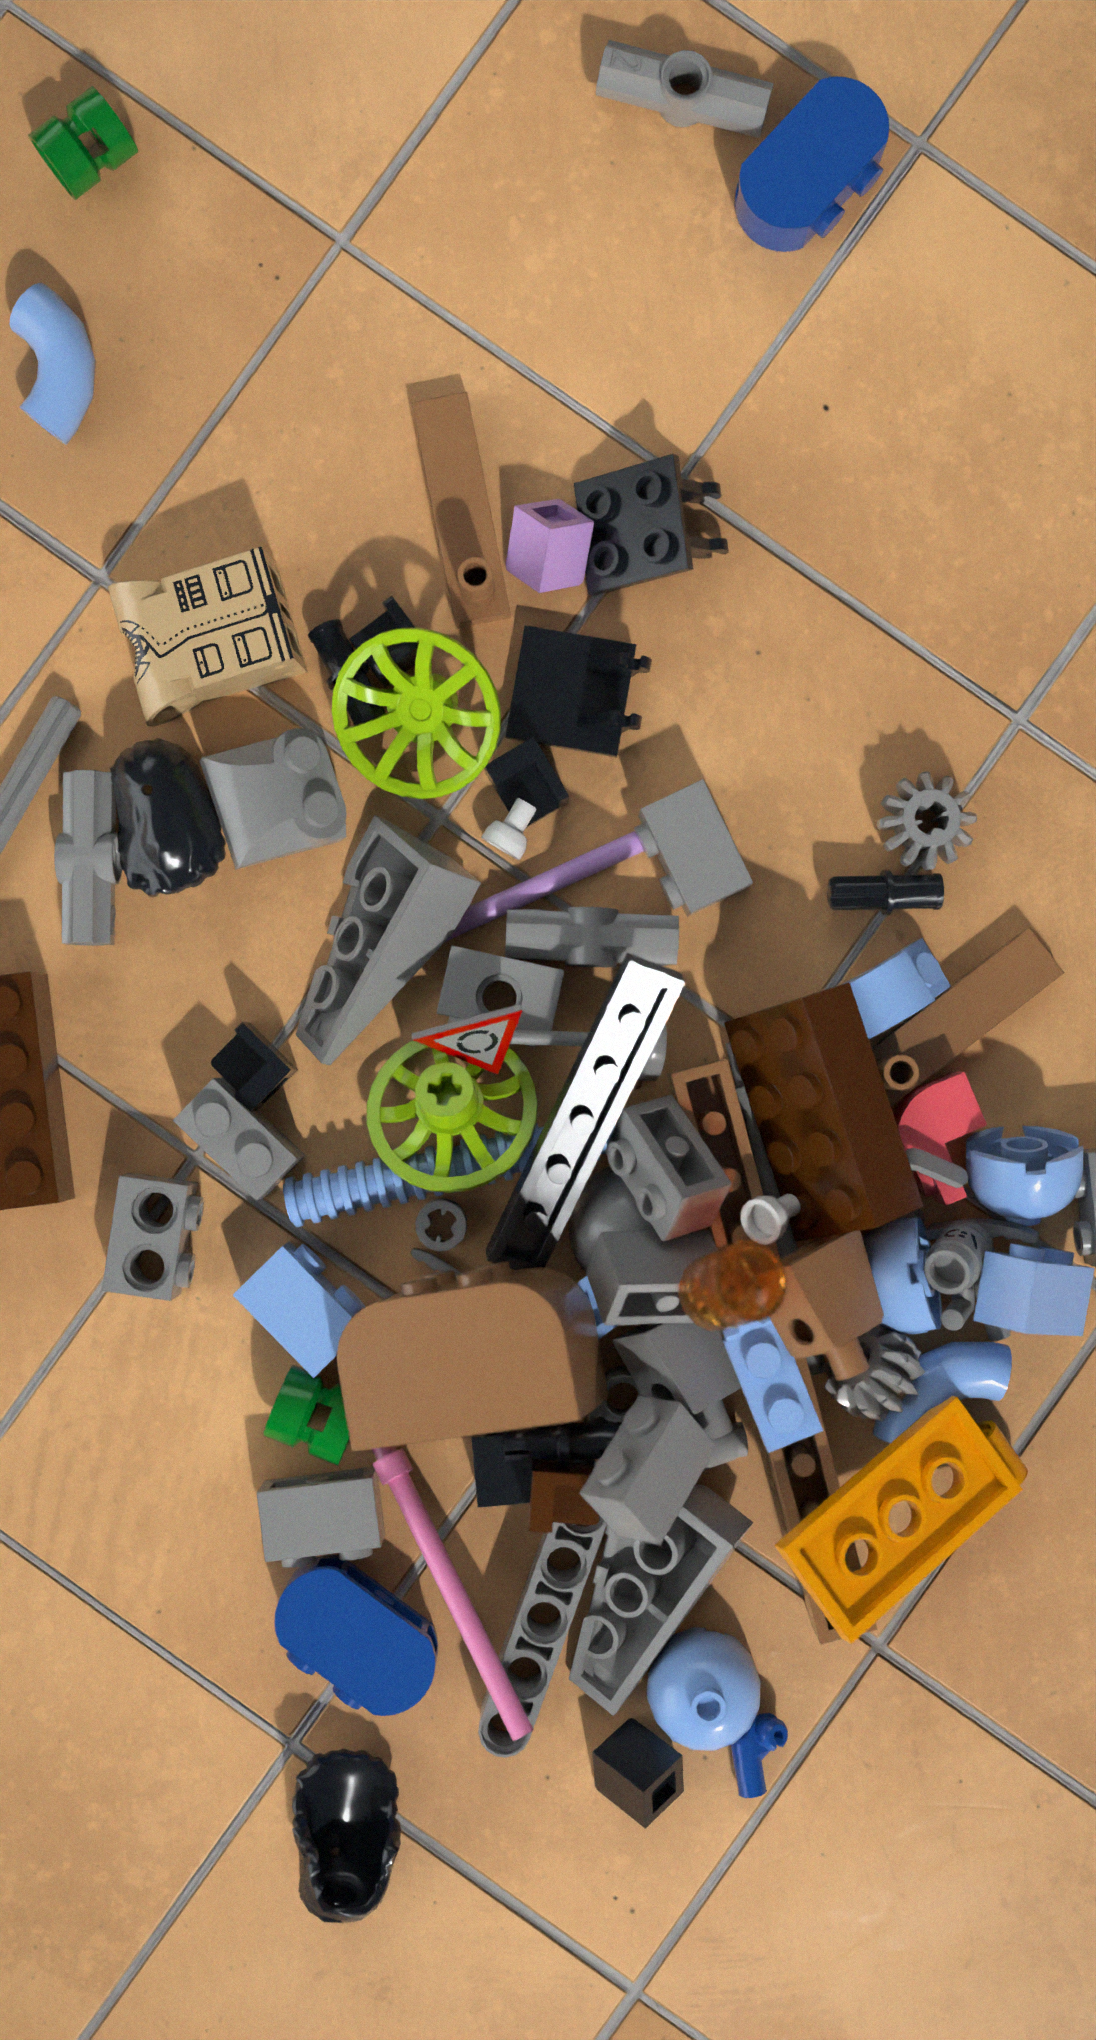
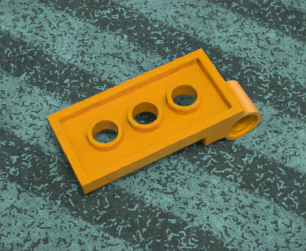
M951 1396L936 1407L929 1409L774 1546L839 1636L852 1644L1023 1490L1020 1485L1025 1480L1028 1469L994 1421L987 1420L976 1424L959 1398ZM947 1463L953 1472V1483L946 1493L937 1495L932 1486V1475L939 1465ZM906 1501L911 1510L910 1523L903 1531L894 1533L889 1525V1513L896 1503ZM863 1539L868 1548L867 1561L862 1568L851 1572L845 1563L846 1550L855 1540Z

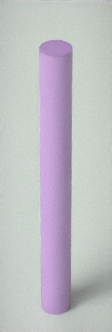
M635 831L469 906L454 933L445 942L506 915L507 909H519L644 852Z

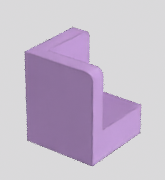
M561 499L515 505L506 558L507 571L538 593L581 585L584 580L594 521Z

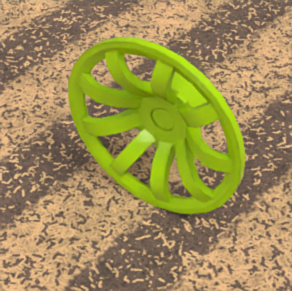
M397 628L372 637L360 645L348 657L338 674L333 689V724L342 750L352 765L367 780L383 790L396 795L427 799L442 797L456 792L472 782L489 763L497 747L501 730V707L494 683L486 668L470 650L459 641L443 633L424 628ZM401 642H419L414 676L406 674L397 666L386 646ZM434 646L451 653L465 666L448 679L442 675L432 673L431 664ZM372 655L382 674L395 687L393 689L374 688L357 682L353 677L361 664ZM475 677L483 693L487 711H473L458 707L456 691ZM348 695L363 702L387 706L388 712L362 724L350 727L347 714ZM453 723L470 727H486L483 744L476 757L469 753L457 740L451 727ZM394 727L398 734L376 767L363 754L356 741L369 738ZM437 740L447 754L459 766L464 768L455 776L440 782L436 781L433 768L434 742ZM411 741L417 743V769L420 783L405 782L390 776L393 768Z
M414 1040L408 1042L396 1051L379 1070L371 1086L367 1101V1127L371 1142L381 1160L395 1175L409 1184L436 1192L469 1191L489 1184L505 1174L521 1158L531 1141L536 1127L537 1096L535 1085L527 1067L517 1054L508 1047L504 1062L515 1076L499 1083L482 1084L477 1083L476 1080L485 1069L470 1063L464 1068L459 1064L449 1062L448 1054L432 1048L435 1064L425 1069L420 1076H417L402 1064L415 1054L429 1047ZM391 1077L416 1094V1097L407 1104L396 1107H381L384 1091ZM522 1091L524 1103L522 1121L510 1119L492 1111L484 1105V1101L506 1098ZM418 1117L419 1120L414 1131L404 1143L392 1151L384 1137L381 1123L403 1122ZM477 1122L501 1133L516 1136L509 1148L496 1161H494L474 1128ZM431 1133L437 1134V1154L433 1176L417 1171L404 1163L418 1152ZM461 1134L482 1170L463 1176L449 1177L452 1163L453 1136Z

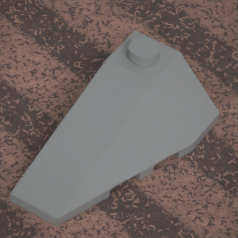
M375 815L348 864L343 883L350 885L351 888L342 917L332 915L327 934L334 936L331 953L327 965L319 967L314 973L296 1032V1036L321 1063L331 1065L454 933L481 884L480 881L453 858Z
M696 1483L661 1545L618 1536L607 1524L605 1534L608 1536L602 1560L596 1567L593 1579L595 1588L588 1615L583 1619L569 1680L614 1716L754 1522L709 1487Z

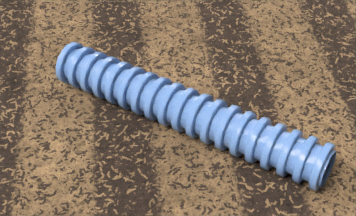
M536 1123L531 1141L521 1158L505 1174L501 1175L504 1176L506 1181L513 1180V1174L523 1171L543 1127L539 1128L538 1123ZM614 1126V1128H613V1130H612V1132H611V1134H610V1136H609V1138H608V1140H607V1142H606V1144H605V1146H604V1148H603L601 1154H605V1153H606L605 1151H606V1148H607V1146H608V1143H609V1141H610V1139H611V1136H612V1134H613V1131H614V1129H615V1126ZM499 1131L495 1132V1138L487 1139L485 1134L479 1135L494 1161L509 1148L516 1137L504 1135V1133ZM463 1139L460 1140V1145L453 1147L449 1177L463 1176L482 1170ZM434 1146L425 1147V1153L418 1154L416 1152L404 1163L417 1171L433 1176L437 1150L435 1151ZM380 1157L374 1158L373 1164L368 1166L365 1165L364 1161L356 1162L355 1168L350 1170L346 1165L338 1166V1172L331 1173L329 1169H324L320 1171V1176L314 1177L311 1172L305 1173L300 1181H296L294 1176L287 1177L285 1184H283L287 1213L295 1227L304 1226L306 1219H311L314 1224L322 1221V1216L329 1215L331 1220L339 1218V1212L346 1211L348 1216L355 1215L357 1208L364 1207L366 1212L373 1211L374 1204L381 1203L383 1208H387L392 1205V1200L399 1199L401 1204L409 1202V1197L415 1195L418 1200L426 1199V1193L433 1192L411 1185L401 1179L386 1166ZM496 1179L490 1182L488 1185L495 1184ZM434 1191L435 1196H441L444 1192Z

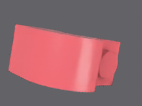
M953 1071L916 1087L902 1098L893 1112L905 1151L910 1148H918L951 1163L953 1162L945 1143L987 1126L965 1072ZM915 1170L912 1171L916 1183L925 1198L932 1195L935 1202L947 1206L967 1197L963 1186L955 1188Z

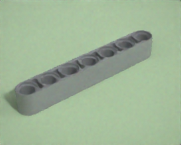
M618 1366L610 1368L605 1372L608 1391L615 1384L629 1383L637 1389L638 1396L644 1397L627 1367ZM605 1400L585 1416L583 1423L623 1422L626 1413L631 1407L616 1409ZM592 1459L570 1460V1462L572 1463H597ZM599 1516L597 1525L553 1522L552 1533L543 1532L499 1654L503 1668L533 1728L607 1525L601 1516ZM567 1547L576 1551L580 1559L571 1569L560 1570L553 1567L548 1561L551 1552L557 1548ZM548 1602L555 1605L560 1614L553 1622L543 1624L533 1620L528 1612L535 1604ZM529 1657L538 1663L540 1669L533 1676L525 1678L514 1674L509 1666L517 1658ZM487 1689L480 1712L478 1730L480 1742L488 1752L495 1756L505 1758L514 1756L525 1748L532 1731L512 1741L508 1731H500L491 1724L490 1719L499 1712Z

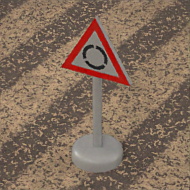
M522 1004L412 1033V1040L498 1075L510 1044L583 1046L589 1032L515 1030L523 1011ZM666 1022L637 1080L656 1081L661 1075L667 1046Z

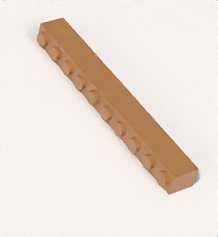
M720 1059L667 1073L673 1097L732 1183L712 1225L707 1227L712 1235L731 1281L729 1288L744 1283L748 1288L756 1310L759 1311L764 1309L755 1293L748 1276L780 1259L776 1241L771 1244H760L753 1241L746 1234L741 1223V1211L744 1204L758 1196H763L728 1059ZM794 1357L823 1431L770 1453L766 1450L787 1533L840 1488L806 1357L800 1359ZM855 1542L848 1546L845 1553V1563L851 1572L861 1568ZM800 1582L810 1622L820 1645L841 1640L842 1638ZM876 1623L864 1633L878 1630Z

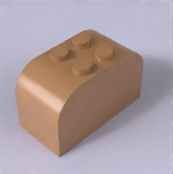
M509 1261L477 1266L475 1271L461 1273L456 1276L454 1270L420 1276L421 1279L402 1283V1292L368 1305L356 1313L345 1326L338 1344L337 1366L352 1452L580 1421L609 1398L595 1316L591 1303L576 1282L565 1274L548 1268L535 1267L510 1271Z

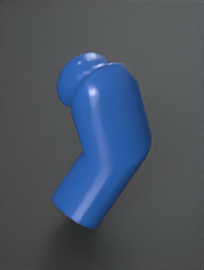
M762 1713L756 1715L751 1728L731 1746L740 1797L755 1798L767 1792L762 1760L770 1751H774L777 1745L783 1747L788 1738L786 1724L774 1714Z

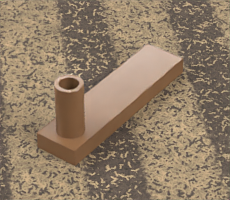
M467 392L412 402L456 629L511 618Z
M1030 928L1021 931L955 982L950 988L937 996L934 1002L915 1013L871 1047L891 1107L1064 974V971Z

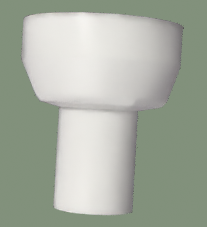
M517 798L504 822L495 820L486 828L481 838L520 861L527 846V838L522 833L537 809L526 801Z
M785 1194L778 1199L773 1196H758L744 1204L741 1211L743 1229L753 1241L760 1244H771L783 1236L790 1218L799 1213L800 1203L792 1194Z

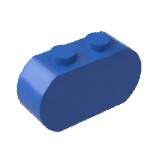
M828 77L819 80L742 163L739 182L735 192V213L741 228L755 243L766 249L779 252L802 249L816 233L821 238H824L832 231L845 213L841 206L854 192L859 197H862L876 183L884 170L879 163L888 141L889 118L882 100L869 86L848 77Z
M339 1555L317 1557L316 1562L299 1567L294 1572L278 1601L274 1621L279 1644L288 1651L286 1656L290 1662L306 1674L313 1675L315 1672L320 1674L334 1685L332 1689L335 1695L353 1709L358 1710L364 1707L373 1715L389 1716L404 1712L416 1705L427 1693L434 1677L438 1656V1638L433 1623L350 1561L340 1560Z

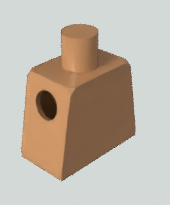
M860 1231L817 1238L748 1276L755 1293L791 1356L800 1359L825 1353L836 1380H845L869 1369L858 1337L882 1323L884 1314Z

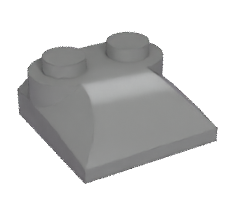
M290 729L277 738L202 757L199 760L235 869L338 843L347 837L346 806L327 749L322 740L311 729Z

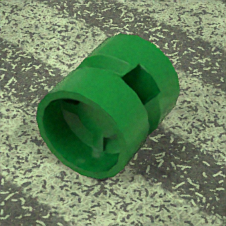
M93 86L66 106L67 117L64 120L53 115L28 135L46 165L74 200H77L101 181L100 170L103 167L114 171L139 152L121 120ZM85 132H89L96 142L89 151L79 139V136Z
M292 1365L275 1400L263 1436L290 1447H294L302 1441L307 1443L310 1455L338 1466L350 1440L341 1384L337 1383L328 1389L324 1387L322 1376L316 1375L313 1378L305 1369ZM318 1403L332 1408L323 1432L309 1426Z

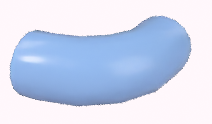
M37 283L29 287L19 297L10 315L9 325L11 330L24 339L34 350L38 361L37 379L30 394L19 408L51 435L67 445L77 432L93 400L96 361L84 323L59 294L47 285Z
M950 1342L921 1354L917 1361L925 1373L913 1380V1386L918 1394L906 1395L902 1400V1413L889 1410L883 1422L875 1420L873 1435L885 1442L891 1443L929 1409L936 1407L951 1396H957L959 1400L965 1398H984L1000 1401L1004 1397L1010 1381L1012 1369L1011 1349L1008 1345L995 1342Z

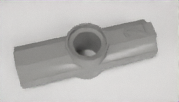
M608 40L600 64L596 95L660 112L667 123L676 127H688L699 122L760 138L774 83L711 67L701 54L694 51L682 50L669 56ZM680 83L689 84L696 89V92L690 95H681L675 92L672 87Z
M96 770L63 772V833L58 834L56 838L54 853L56 877L58 882L62 884V944L83 946L115 944V884L120 883L122 868L120 865L121 854L118 851L114 785L110 779L111 772Z
M569 907L567 912L546 911L543 909H507L505 957L565 961L567 966L616 967V963H622L626 953H630L662 966L677 965L679 916L619 914L618 909L602 907Z

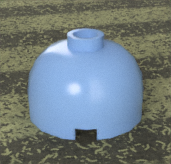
M1003 1126L982 1130L967 1138L966 1172L968 1174V1185L975 1198L993 1213L1006 1217L1007 1222L1024 1226L1037 1225L1041 1222V1218L1056 1214L1072 1202L1080 1188L1083 1173V1145L1079 1147V1139L1073 1134L1052 1128L1023 1126L1025 1137L1001 1138Z
M918 1217L895 1219L874 1228L862 1238L884 1314L882 1323L878 1326L898 1334L928 1333L929 1330L940 1329L942 1326L941 1295L939 1291L929 1284L924 1272L926 1255L931 1248V1243L927 1239L924 1222Z
M698 1627L674 1634L657 1656L648 1672L647 1700L656 1723L674 1742L691 1750L716 1751L736 1743L751 1728L760 1707L761 1681L750 1652L736 1637L725 1632V1635L717 1631H706V1628Z

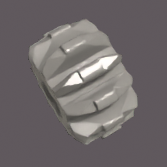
M922 772L918 775L916 787L907 778H903L896 783L900 798L886 795L882 799L881 805L895 816H886L877 821V828L880 830H894L895 836L888 839L883 846L886 851H891L902 844L905 847L900 859L902 865L909 866L912 864L919 853L923 869L932 870L936 867L937 855L945 863L950 864L958 859L954 845L967 847L972 843L973 838L971 835L961 829L960 826H968L975 823L977 815L972 812L960 813L959 806L966 803L971 796L967 791H963L952 798L949 795L954 781L952 777L945 776L934 789L933 778L930 772ZM929 809L936 816L931 822H938V828L923 833L917 827V825L922 823V820L915 821V815H919Z
M877 1325L858 1337L869 1365L868 1370L845 1380H836L829 1362L822 1369L829 1378L825 1389L833 1399L842 1405V1409L854 1417L859 1416L862 1419L869 1417L870 1419L883 1422L889 1410L903 1412L902 1400L907 1394H918L913 1386V1380L920 1377L925 1371L917 1361L921 1351L917 1348L914 1341L904 1334H898Z

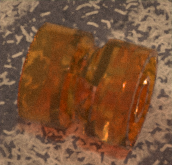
M741 1241L694 1259L684 1269L679 1283V1297L685 1313L696 1325L708 1331L723 1332L768 1318L781 1307L787 1292L786 1273L781 1260L770 1248L751 1241Z

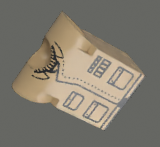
M262 546L163 577L161 581H125L108 586L120 633L127 636L135 647L133 679L147 726L154 727L172 721L196 707L203 700H213L308 672L278 566Z

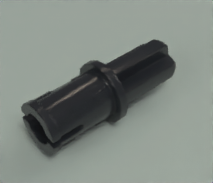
M339 619L326 621L316 626L308 634L329 675L326 684L331 690L334 689L341 668L348 657L354 652ZM365 661L361 664L353 679L366 686L373 687L366 675L369 672V666ZM348 695L347 713L354 726L386 713L383 706L363 702Z
M882 870L880 876H836L828 881L827 901L833 910H880L883 915H890L893 909L940 910L944 902V882L940 873H933V875H892L890 870Z

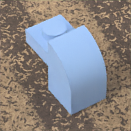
M923 938L907 945L875 967L845 982H850L868 1039L884 1032L935 1001V997L951 987L941 970L940 964L932 955Z

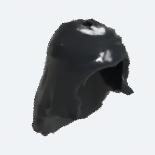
M160 738L154 741L136 742L132 747L122 751L115 760V763L110 767V779L114 785L119 820L118 851L121 854L120 865L127 877V885L133 890H142L149 897H157L159 893L165 895L179 893L186 888L201 885L207 877L216 874L219 868L218 863L225 859L224 847L226 841L221 833V824L208 785L199 766L194 762L191 754L180 745L172 744ZM145 784L152 787L151 794L145 792Z
M343 1748L341 1750H332L325 1754L318 1753L312 1757L307 1763L306 1769L300 1771L296 1776V1794L292 1801L295 1815L292 1822L294 1826L292 1830L299 1851L300 1880L298 1891L300 1899L310 1913L317 1916L321 1921L329 1923H348L363 1920L378 1908L388 1889L393 1865L401 1845L400 1836L402 1833L400 1822L395 1818L398 1811L396 1801L399 1796L395 1772L388 1770L382 1758L373 1757L366 1750L354 1752Z

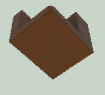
M533 1460L528 1531L552 1533L553 1522L597 1525L600 1515L580 1494L592 1474L595 1464L570 1462V1465H558V1461Z

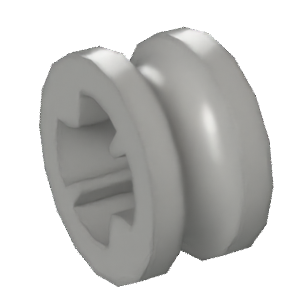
M447 1198L428 1202L419 1211L415 1221L417 1236L427 1248L434 1251H447L456 1247L463 1240L467 1230V1217L463 1208L455 1201ZM441 1209V1215L444 1216L448 1210L456 1217V1221L451 1226L452 1233L454 1234L452 1238L442 1240V1234L440 1233L437 1239H435L428 1233L427 1228L432 1223V1218L429 1215L431 1211Z

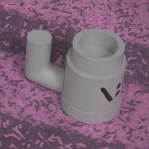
M968 1220L954 1221L946 1225L937 1237L936 1242L927 1252L924 1266L925 1276L929 1284L941 1293L952 1294V1301L941 1316L944 1327L952 1331L961 1329L973 1312L975 1306V1282L982 1273L985 1251L995 1252L993 1240L987 1230L979 1224Z

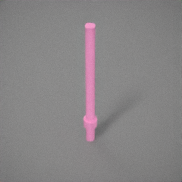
M396 1446L372 1449L377 1460L372 1465L382 1485L388 1483L512 1741L525 1736L534 1729L409 1475L413 1468L404 1449L397 1450Z

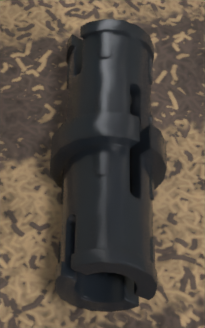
M565 1422L505 1431V1461L558 1460V1465H570V1460L599 1459L609 1446L622 1422L593 1424Z

